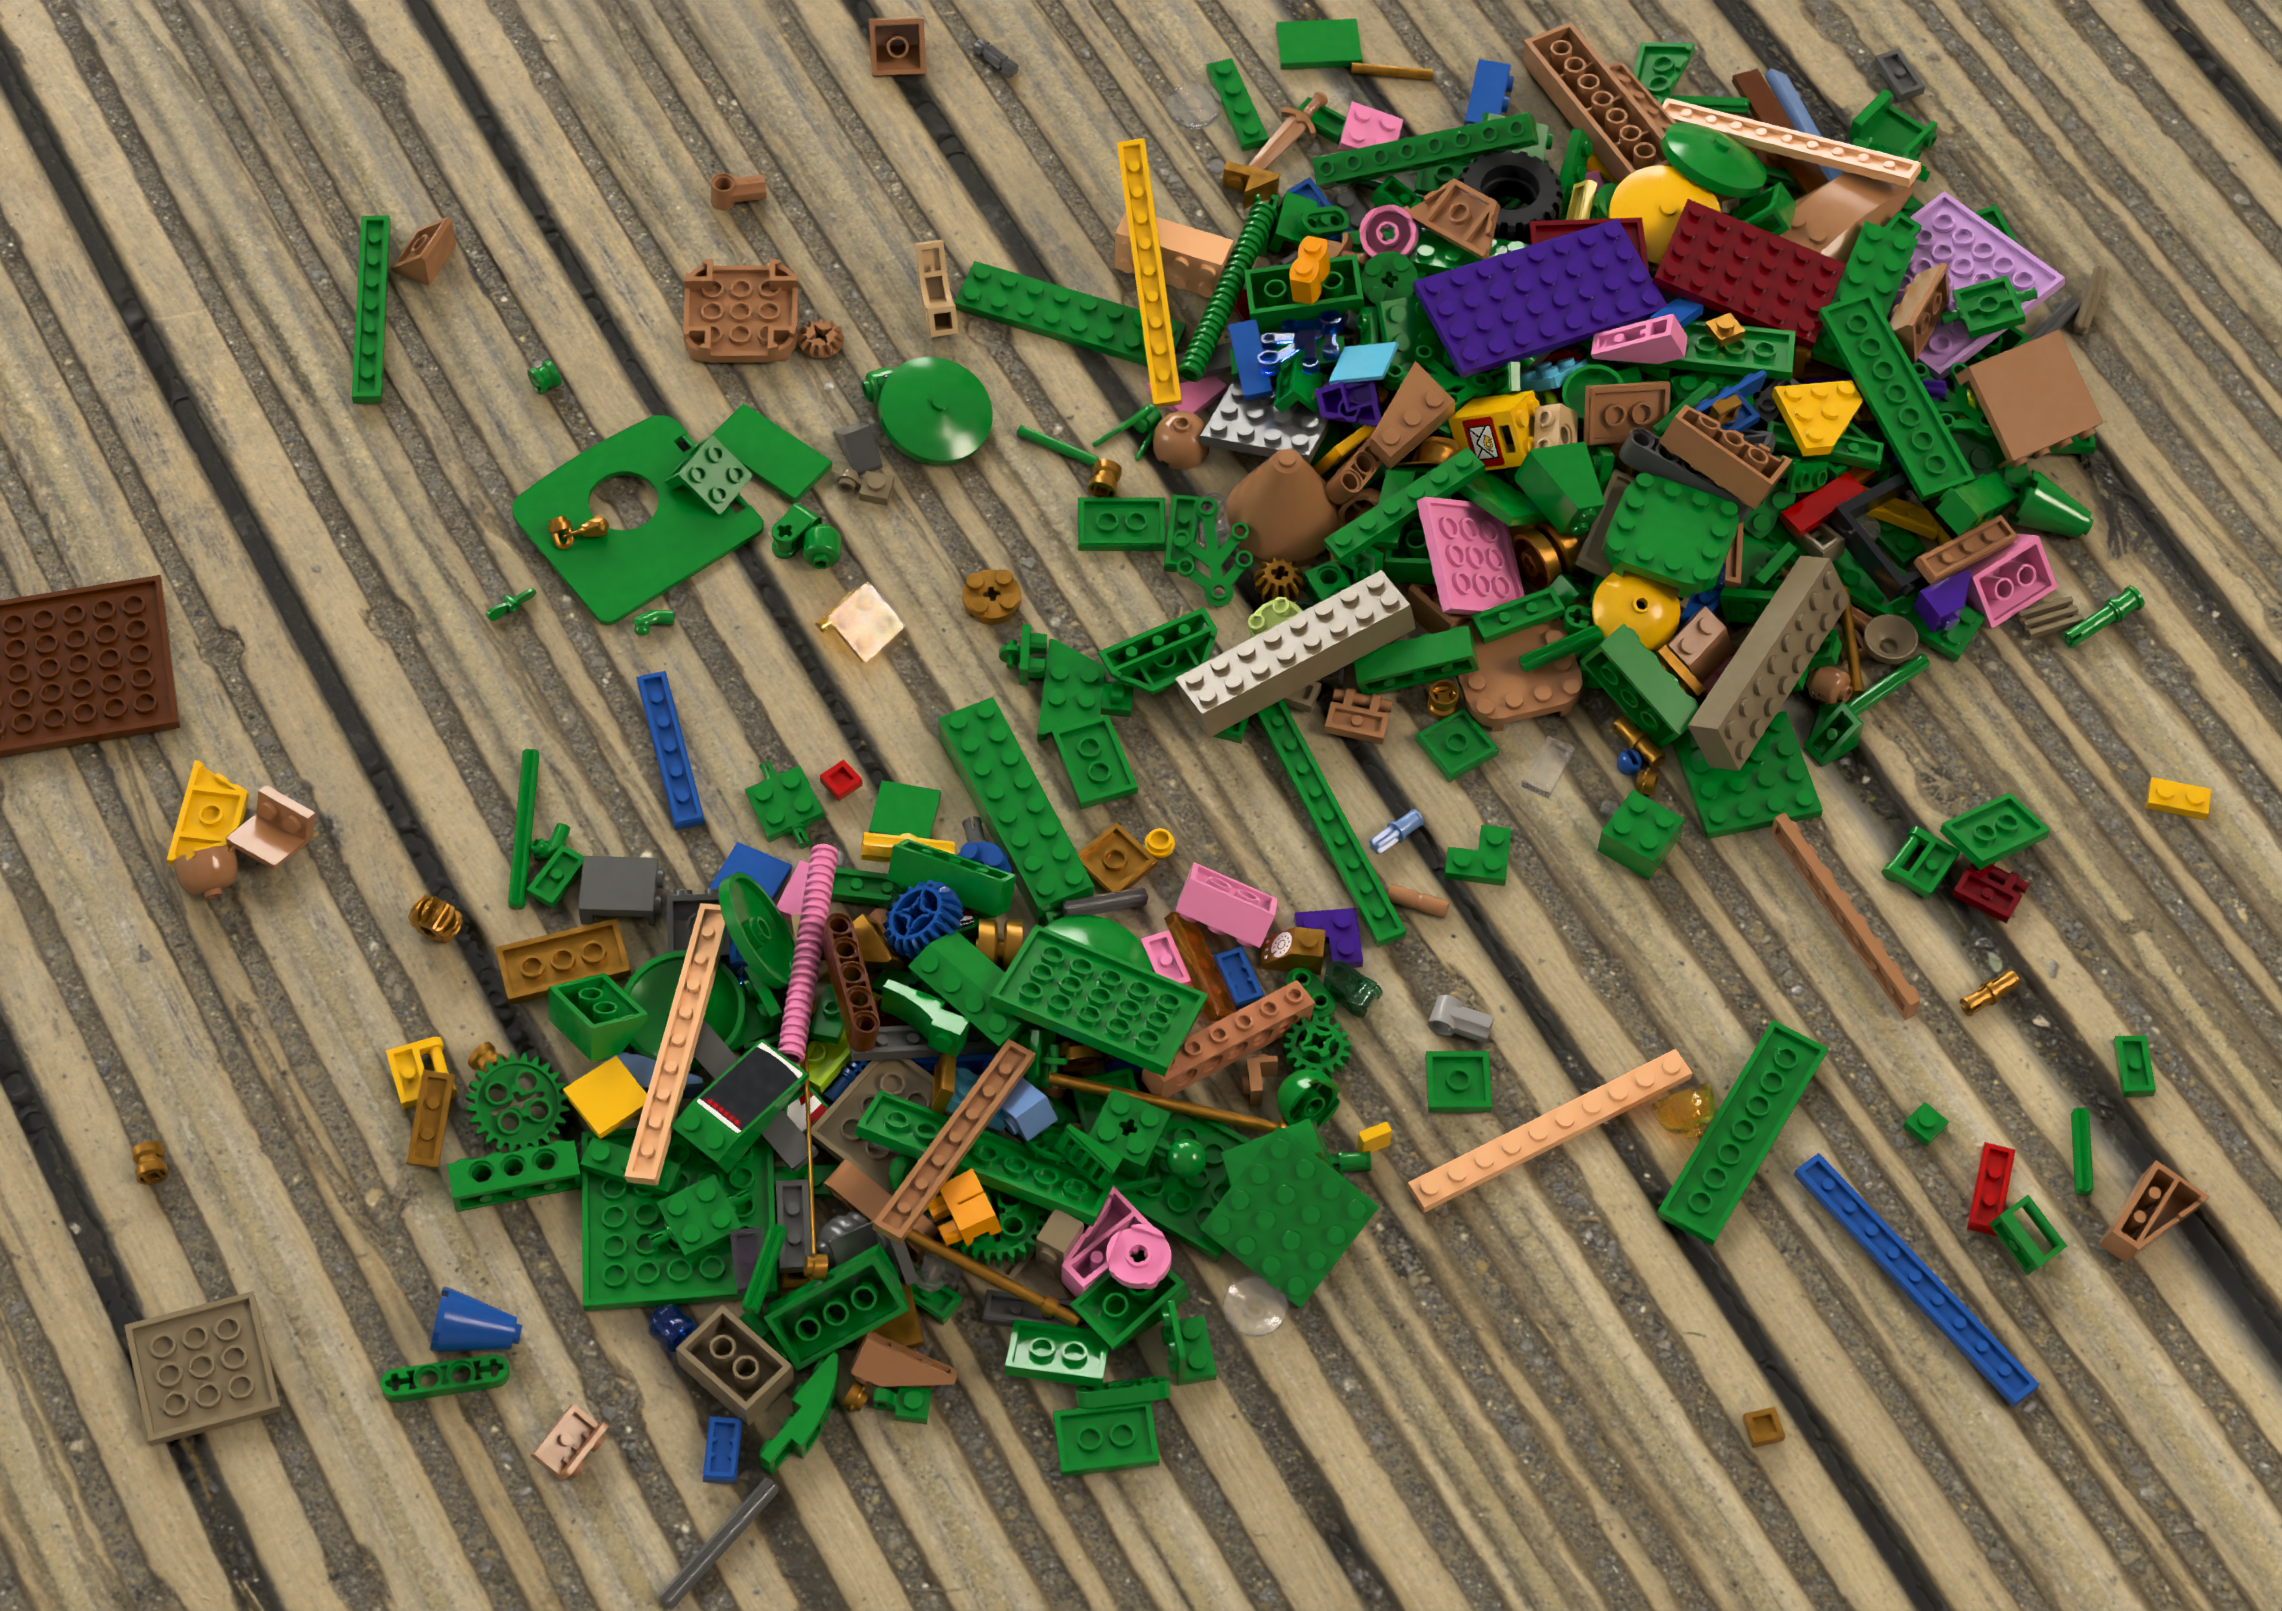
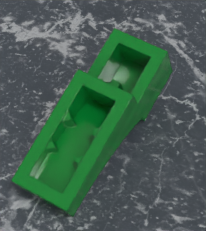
M888 979L883 986L880 1010L900 1018L918 1030L928 1040L927 1047L957 1058L967 1042L970 1019L946 1011L945 1000Z

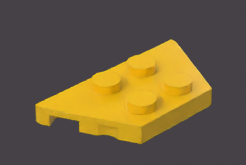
M195 760L169 849L168 865L174 866V860L185 854L187 860L195 856V851L201 849L228 846L230 850L232 846L226 843V838L243 824L250 798L248 791L237 784L230 783L220 773L214 774L204 767V763Z

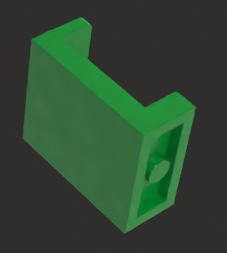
M1884 89L1853 119L1848 138L1852 141L1854 138L1866 141L1868 136L1882 142V146L1886 148L1891 147L1902 153L1907 152L1919 158L1925 148L1930 149L1935 143L1938 123L1932 121L1925 127L1891 105L1893 94Z

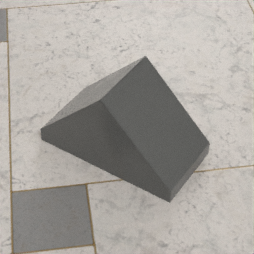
M857 422L833 431L851 469L855 470L859 476L865 474L866 471L872 472L883 468L870 425Z

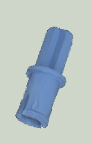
M1411 809L1397 821L1387 823V828L1370 839L1371 850H1374L1376 854H1381L1395 843L1405 841L1409 833L1424 825L1422 815L1417 810Z

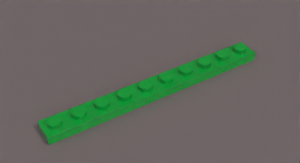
M1282 699L1255 713L1377 947L1405 938L1406 929L1284 700Z

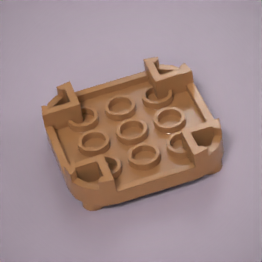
M771 258L770 265L714 266L713 259L702 260L703 265L693 269L690 274L686 272L684 279V319L682 329L685 349L688 351L691 360L710 363H759L787 361L791 358L792 351L795 349L798 340L799 294L796 272H792L789 268L781 265V260Z
M1560 618L1547 621L1484 645L1471 621L1459 626H1469L1476 645L1479 671L1456 676L1466 704V710L1475 721L1481 725L1492 727V731H1503L1504 724L1554 712H1559L1560 717L1571 713V709L1582 695L1583 686L1582 673L1574 653L1529 672H1523L1519 665L1520 656L1568 636L1562 627Z

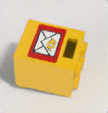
M1534 390L1470 400L1448 419L1453 438L1458 441V452L1468 447L1484 463L1486 471L1521 466L1528 452L1533 449L1535 407L1540 406L1539 401L1535 397ZM1509 425L1514 444L1506 445L1501 426Z

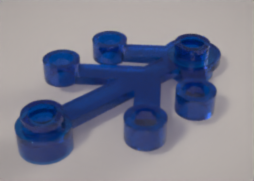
M1326 310L1320 313L1317 320H1284L1281 323L1282 334L1269 332L1261 336L1262 348L1266 351L1258 355V369L1265 376H1274L1280 370L1283 362L1305 348V358L1302 359V371L1309 375L1316 374L1319 371V359L1316 357V340L1325 335L1326 344L1322 346L1323 359L1334 361L1340 356L1339 345L1336 344V334L1345 327V321L1341 314L1335 310ZM1299 330H1311L1308 333H1299ZM1279 344H1290L1279 352L1274 351L1278 348Z

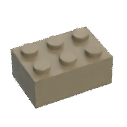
M721 1305L676 1348L678 1365L734 1415L742 1418L743 1423L747 1426L794 1383L793 1366L724 1305Z

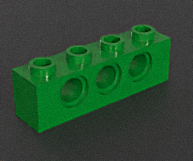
M557 1140L550 1145L540 1147L526 1146L514 1152H494L487 1155V1157L477 1159L462 1158L455 1163L447 1164L456 1212L582 1188L574 1140ZM544 1165H553L548 1170L540 1169ZM512 1171H521L517 1176L508 1175ZM480 1177H489L485 1182H477V1179Z

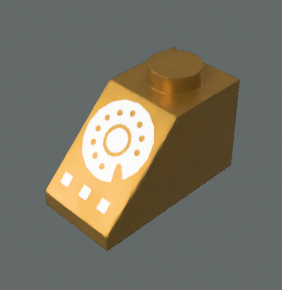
M1293 927L1266 937L1262 943L1259 969L1290 972L1295 968H1306L1315 975H1321L1326 930Z

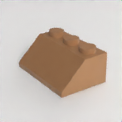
M1940 263L1918 273L1912 284L1906 286L1900 305L1897 304L1893 309L1889 324L1912 363H1916L1940 320V313H1944L1950 302L1948 264Z

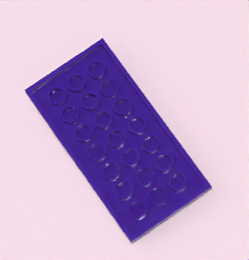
M1619 219L1415 280L1412 287L1461 379L1503 366L1509 362H1516L1592 338L1596 333L1646 321L1663 307H1668L1657 286L1652 283L1651 275Z

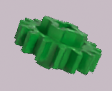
M1313 1015L1312 1022H1308L1306 1018L1302 1017L1300 1027L1294 1023L1291 1025L1290 1033L1285 1034L1283 1054L1287 1055L1286 1065L1294 1064L1293 1073L1300 1069L1310 1068L1322 1071L1333 1079L1334 1070L1340 1073L1343 1072L1344 1063H1349L1351 1042H1348L1347 1031L1340 1032L1341 1023L1337 1022L1332 1026L1329 1024L1330 1017L1326 1016L1323 1022L1318 1020L1317 1015ZM1303 1037L1304 1041L1300 1042L1299 1047L1296 1048L1298 1041ZM1335 1049H1338L1337 1054L1331 1059L1330 1055L1334 1054Z

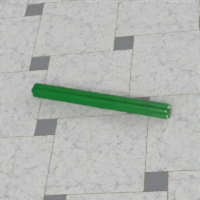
M525 749L522 752L508 904L511 909L521 910L525 907L539 766V752L536 749Z

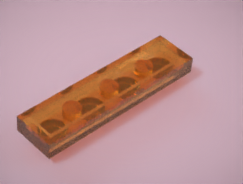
M1170 912L1164 920L1192 980V985L1194 989L1208 994L1206 1004L1203 1007L1208 1019L1219 1021L1235 1013L1236 1008L1197 922L1186 921L1180 917L1179 912Z

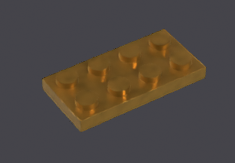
M617 918L495 947L509 1005L547 997L548 987L602 973H606L612 980L631 976V969Z

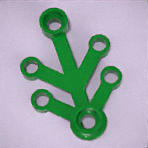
M1419 345L1416 348L1415 361L1427 367L1433 373L1428 374L1446 392L1452 388H1462L1458 393L1448 392L1455 400V411L1459 409V405L1471 397L1474 399L1488 397L1493 392L1495 383L1488 374L1481 372L1461 379L1459 376H1453L1432 357L1433 350L1431 347ZM1445 350L1443 356V363L1448 367H1453L1457 371L1451 358H1449V355ZM1390 364L1384 379H1381V383L1388 390H1398L1409 371H1404L1398 364Z
M1919 362L1912 364L1916 372L1920 373L1918 376L1921 380H1935L1930 376V371L1925 364ZM1955 363L1949 374L1951 380H1953L1955 394L1947 389L1946 396L1943 398L1939 397L1944 402L1933 403L1942 419L1949 423L1946 426L1950 432L1973 431V434L1979 439H1990L1995 435L1978 399L1977 410H1975L1968 403L1966 383L1960 386L1955 377L1957 374L1955 371L1961 372L1967 366L1963 363ZM1972 389V394H1973V396H1974L1975 398H1977L1976 395H1975V393H1974V391H1973V389ZM1951 414H1962L1967 419H1955Z
M1203 497L1195 505V515L1203 522L1207 551L1192 541L1190 534L1186 530H1178L1174 533L1173 544L1176 548L1184 549L1210 569L1211 579L1196 570L1194 562L1190 558H1182L1178 561L1177 572L1180 576L1188 577L1205 590V599L1211 606L1224 607L1233 599L1234 590L1232 585L1244 570L1252 566L1253 556L1247 550L1239 551L1236 554L1234 566L1224 577L1222 576L1221 566L1238 544L1248 538L1249 528L1243 522L1235 523L1232 526L1231 535L1219 549L1215 519L1218 516L1219 509L1218 503L1211 497ZM1204 504H1210L1212 510L1204 512L1201 507ZM1237 528H1242L1246 533L1243 536H1237L1234 531ZM1178 536H1185L1187 542L1184 544L1178 543L1176 541ZM1241 556H1246L1250 561L1247 564H1241L1238 559ZM1182 564H1189L1191 570L1188 572L1182 571L1180 569ZM1216 588H1222L1225 593L1222 596H1216L1213 591Z

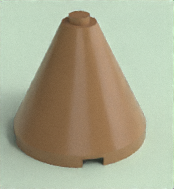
M1282 449L1250 472L1233 488L1226 503L1225 526L1228 536L1231 535V529L1235 523L1243 522L1248 526V538L1240 542L1238 546L1242 550L1249 551L1253 556L1254 562L1261 565L1262 561L1269 563L1272 556L1277 561H1281L1283 556H1285L1287 563L1295 560L1298 568L1315 562L1316 556L1327 549L1324 545V539L1340 529L1339 524L1341 522L1338 511L1341 506L1332 502L1327 497V482L1297 451ZM1237 528L1234 531L1237 536H1243L1246 533L1242 528Z

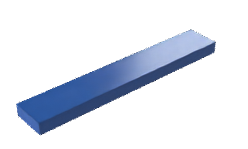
M666 671L636 677L675 831L705 824V819Z

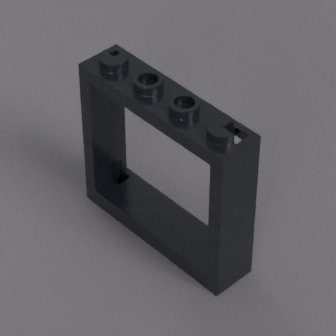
M1905 471L1836 506L1825 522L1845 538V548L1889 602L1901 596L1908 598L1919 586L1922 585L1926 588L1930 584L1918 569L1902 577L1857 522L1856 518L1909 490L1919 499ZM1942 495L1921 502L1951 539L1958 537V534L1935 511L1942 503L1939 500Z

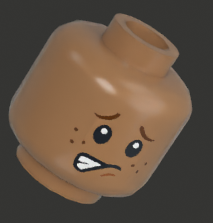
M1834 666L1814 668L1806 681V687L1809 688V696L1822 704L1847 702L1853 691V688L1850 686L1851 679L1849 674Z

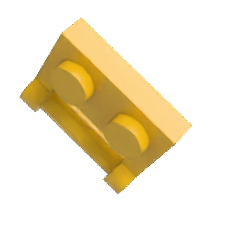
M431 1037L386 1050L402 1109L417 1105L422 1072L425 1070L420 1055H430L436 1072L449 1073L442 1052L444 1044L440 1037ZM455 1083L451 1098L455 1097L458 1093Z

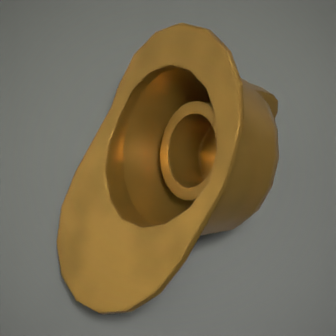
M1439 436L1426 438L1417 446L1411 462L1399 463L1395 467L1435 468L1459 453L1458 441Z

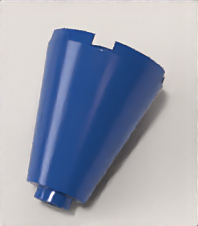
M443 1287L430 1351L511 1350L512 1343L519 1344L522 1325L516 1324V1316L452 1288Z

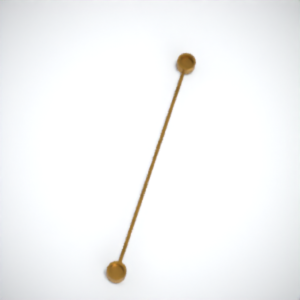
M816 999L813 1000L811 1022L816 1012ZM806 1043L804 1071L809 1074L808 1045ZM808 1078L804 1084L812 1256H806L804 1275L810 1276L812 1280L824 1281L828 1270L827 1254L816 1253Z

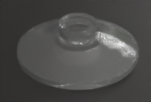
M1258 1276L1245 1277L1236 1281L1229 1287L1223 1299V1314L1226 1321L1235 1331L1246 1336L1261 1337L1273 1333L1283 1324L1287 1315V1299L1279 1286L1275 1289ZM1256 1308L1260 1311V1314H1251L1249 1310Z

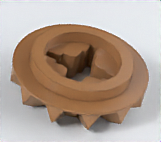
M820 318L815 323L809 320L806 327H801L798 343L805 354L814 358H827L840 351L844 343V335L842 334L841 326H835L832 320L824 322ZM816 333L820 334L821 336L826 335V343L824 342V340L822 341L820 338L816 339Z

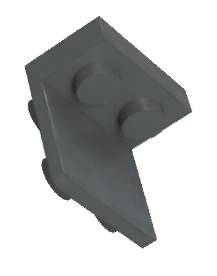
M875 1220L828 1241L836 1267L880 1243L896 1269L901 1283L908 1286L919 1281L905 1241L903 1240L901 1245L872 1230Z

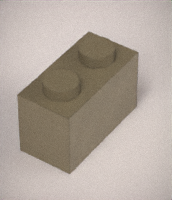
M1056 1209L1036 1237V1267L1045 1276L1050 1278L1056 1277L1061 1280L1062 1264L1082 1235L1084 1223Z

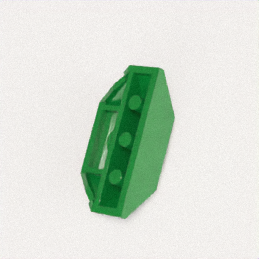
M1203 607L1098 651V656L1111 677L1153 695L1176 685L1175 678L1209 661L1218 629Z

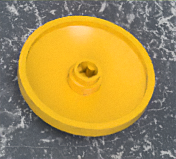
M1651 166L1630 174L1618 185L1609 205L1608 219L1642 217L1648 266L1658 269L1687 199L1719 212L1721 210L1711 190L1693 182L1675 167Z

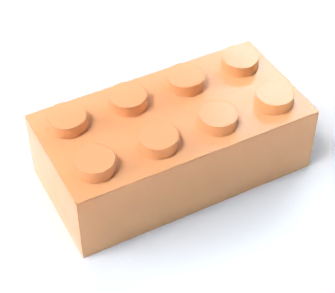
M1125 211L1115 232L1114 268L1125 273L1135 274L1127 213ZM1156 217L1165 284L1211 298L1233 251V240Z

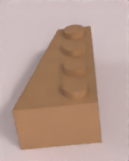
M1684 405L1676 414L1659 440V443L1665 446L1670 453L1678 455L1688 462L1693 469L1702 472L1712 479L1716 485L1728 490L1738 497L1743 504L1755 510L1775 487L1792 462V459L1784 455L1781 459L1769 453L1770 448L1761 443L1756 447L1744 441V434L1736 430L1725 431L1721 429L1718 421L1687 405Z

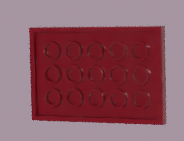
M1687 199L1652 283L1657 287L1720 313H1731L1735 319L1754 327L1796 331L1795 344L1812 350L1822 326V321L1818 316L1819 310L1830 305L1846 263Z

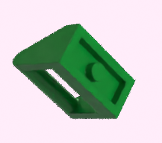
M2029 1194L1988 1223L2027 1276L2067 1247L2066 1243ZM2021 1207L2053 1247L2045 1255H2043L2013 1215Z

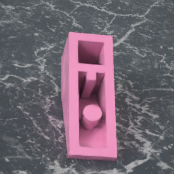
M1669 314L1596 333L1593 337L1591 356L1593 359L1661 364L1685 358L1687 335L1675 315Z

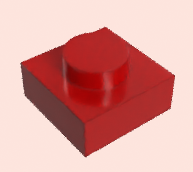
M844 759L820 775V782L838 801L863 786L862 778Z

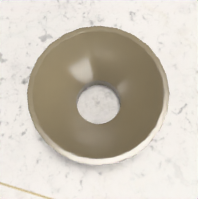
M1885 614L1873 618L1867 624L1864 632V646L1869 655L1886 664H1898L1908 660L1916 650L1918 643V634L1914 626L1908 620L1897 615ZM1889 642L1896 647V651L1885 653L1879 645Z

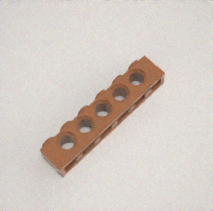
M1296 980L1187 1037L1165 1077L1143 1068L1140 1080L1151 1094L1170 1097L1284 1037L1286 1033H1290L1293 1023L1300 1027L1302 1017L1310 1022L1315 1001Z

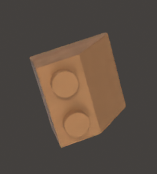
M923 16L869 18L872 76L926 74Z
M1706 606L1691 615L1666 643L1668 648L1701 684L1715 673L1730 655L1735 653L1726 626Z

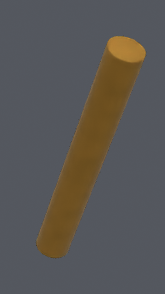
M1352 63L1351 74L1433 80V69Z

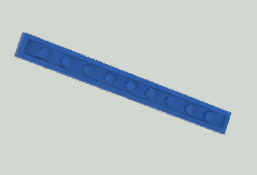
M1820 1153L1795 1170L1794 1177L2013 1408L2038 1389L2039 1383Z

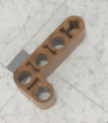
M846 1159L823 1183L832 1195L850 1210L861 1213L869 1222L877 1218L892 1197ZM922 1214L913 1229L938 1241L939 1229ZM904 1239L911 1260L919 1263L928 1251Z

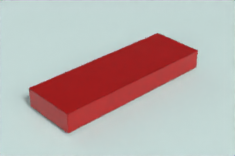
M1846 472L1781 512L1780 519L1800 538L1824 523L1836 506L1863 493L1866 489Z
M1984 1142L1966 1229L1997 1236L1988 1223L2004 1212L2015 1149Z

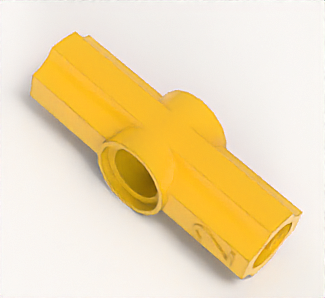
M864 832L862 837L861 860L890 863L893 845L905 839L955 854L954 841L917 838L910 833L897 836Z

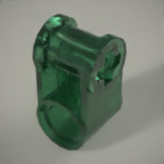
M1333 961L1326 967L1323 979L1325 988L1331 993L1335 1001L1345 1007L1352 1015L1364 1018L1368 1013L1367 1008L1374 1000H1379L1383 995L1381 987L1374 980L1365 977L1344 961ZM1331 978H1340L1344 982H1335Z

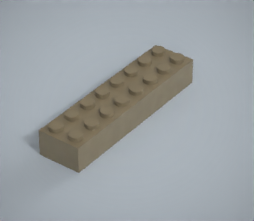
M1800 555L1688 724L1709 767L1736 771L1741 769L1795 684L1806 670L1811 659L1819 650L1823 640L1833 629L1838 618L1850 602L1830 558Z
M1380 570L1175 678L1181 702L1208 738L1416 629L1411 605L1384 572Z

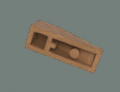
M873 1331L865 1334L851 1363L850 1372L855 1375L854 1378L858 1382L868 1386L875 1384L880 1387L954 1385L957 1379V1369Z

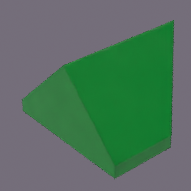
M1845 702L1820 704L1809 737L1803 745L1821 766H1825L1857 747L1864 723Z

